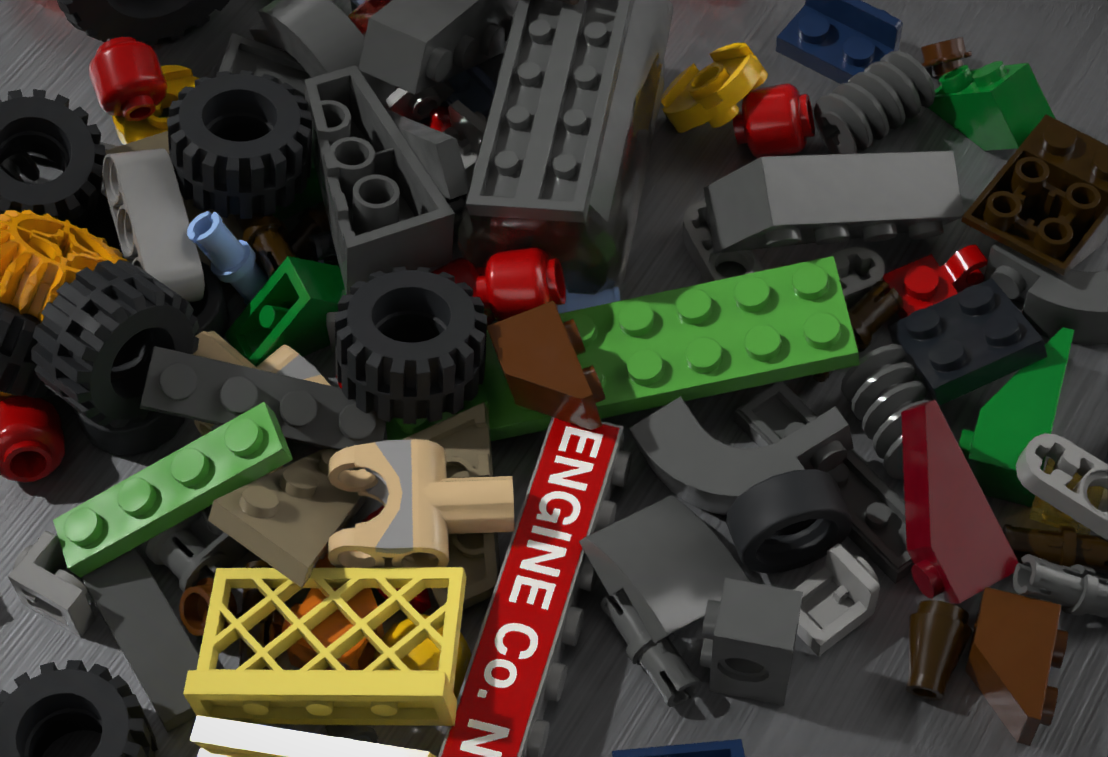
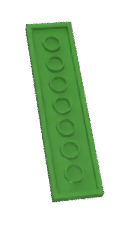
M834 256L559 314L562 322L574 319L586 350L585 353L577 355L582 369L593 365L606 399L596 403L600 419L664 406L680 396L683 401H689L860 365L859 353ZM487 331L483 384L479 385L476 397L472 401H464V409L454 415L484 402L489 412L491 441L548 430L551 416L515 404ZM446 411L442 413V420L429 423L427 418L417 419L416 424H403V419L393 418L391 422L387 421L386 423L387 439L402 440L454 415Z

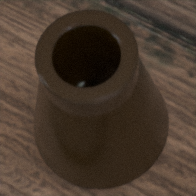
M924 600L919 603L917 613L909 616V677L906 690L909 693L929 700L944 699L947 684L972 633V629L967 625L969 614L963 608L943 601Z

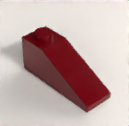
M932 400L912 406L901 412L907 551L914 563L911 568L912 576L920 591L932 600L960 604L983 591L985 587H990L1013 574L1019 562L937 401Z

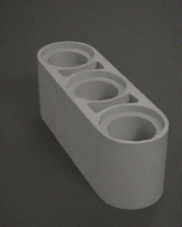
M159 148L107 154L103 160V183L124 259H127L134 266L137 265L182 296L187 302H199L203 298L205 286L202 264L196 244L187 236V229L190 223L166 149Z

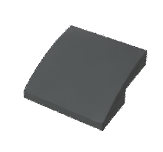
M673 495L579 541L609 596L622 590L625 591L654 643L704 617L708 599L721 600L725 577L750 582L742 568L716 534L701 518Z

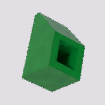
M995 61L979 69L970 70L968 65L956 67L940 77L939 83L941 86L934 90V102L928 107L984 151L1018 149L1046 114L1055 118L1029 63L1004 65L1002 61Z

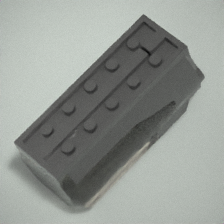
M518 0L474 166L470 189H468L469 193H467L458 228V248L463 257L474 264L476 268H486L487 261L497 252L537 246L545 250L550 259H559L568 293L595 295L604 290L617 287L624 281L664 89V57L674 9L670 0H579L576 5L558 0Z

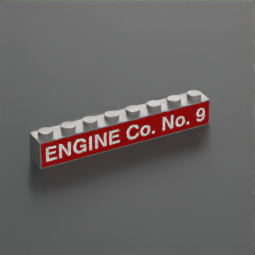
M554 417L551 418L457 699L455 726H448L438 757L543 756L550 727L549 722L543 721L548 700L554 702L560 700L567 674V665L560 663L566 644L576 646L584 619V609L577 608L583 590L593 591L598 577L579 541L614 523L617 503L610 502L615 485L625 487L630 472L632 452L624 450V426L601 421V427L589 430Z

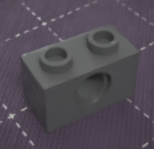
M725 577L721 600L708 599L702 629V638L704 640L700 666L711 668L710 692L784 706L803 592Z

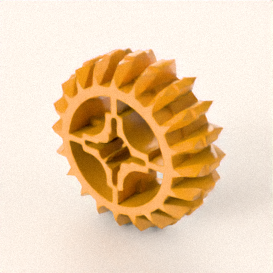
M6 210L4 214H0V302L13 305L19 309L20 314L27 313L37 317L40 323H42L45 317L41 313L48 302L53 303L59 295L57 290L65 282L72 283L76 278L77 272L86 267L93 271L97 263L109 260L115 264L118 260H128L122 258L123 254L119 249L109 247L105 238L96 237L90 234L87 228L74 226L69 220L61 221L53 218L48 213L42 216L37 215L31 210H23L21 213L16 210Z

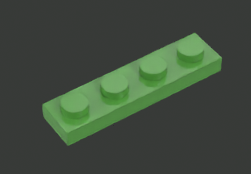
M263 402L53 519L67 568L81 578L211 506L215 499L239 489L293 460L275 412Z

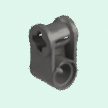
M212 505L148 541L146 547L147 557L156 565L164 564L180 579L179 587L183 592L189 587L196 586L197 582L203 578H214L216 568H231L250 551L208 521Z

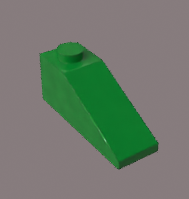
M1062 327L1045 344L1047 357L1020 369L980 409L975 431L962 429L959 446L985 496L1032 507L1035 495L1021 484L1016 472V463L1022 451L1034 437L1044 433L1051 434L1075 330ZM1046 456L1043 458L1042 465L1040 466V469L1042 471L1044 468Z

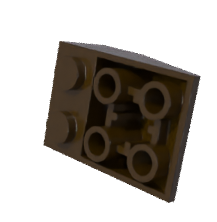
M1046 114L965 212L961 222L1064 276L1108 239V145Z

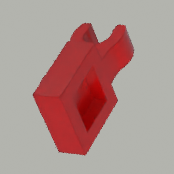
M976 244L960 249L942 266H939L935 258L930 254L884 274L883 281L888 283L889 286L883 293L886 295L892 288L899 293L904 307L897 314L900 319H903L914 311L925 309L958 294V292L963 291L967 287L984 282L985 277L978 268L987 265L988 260Z

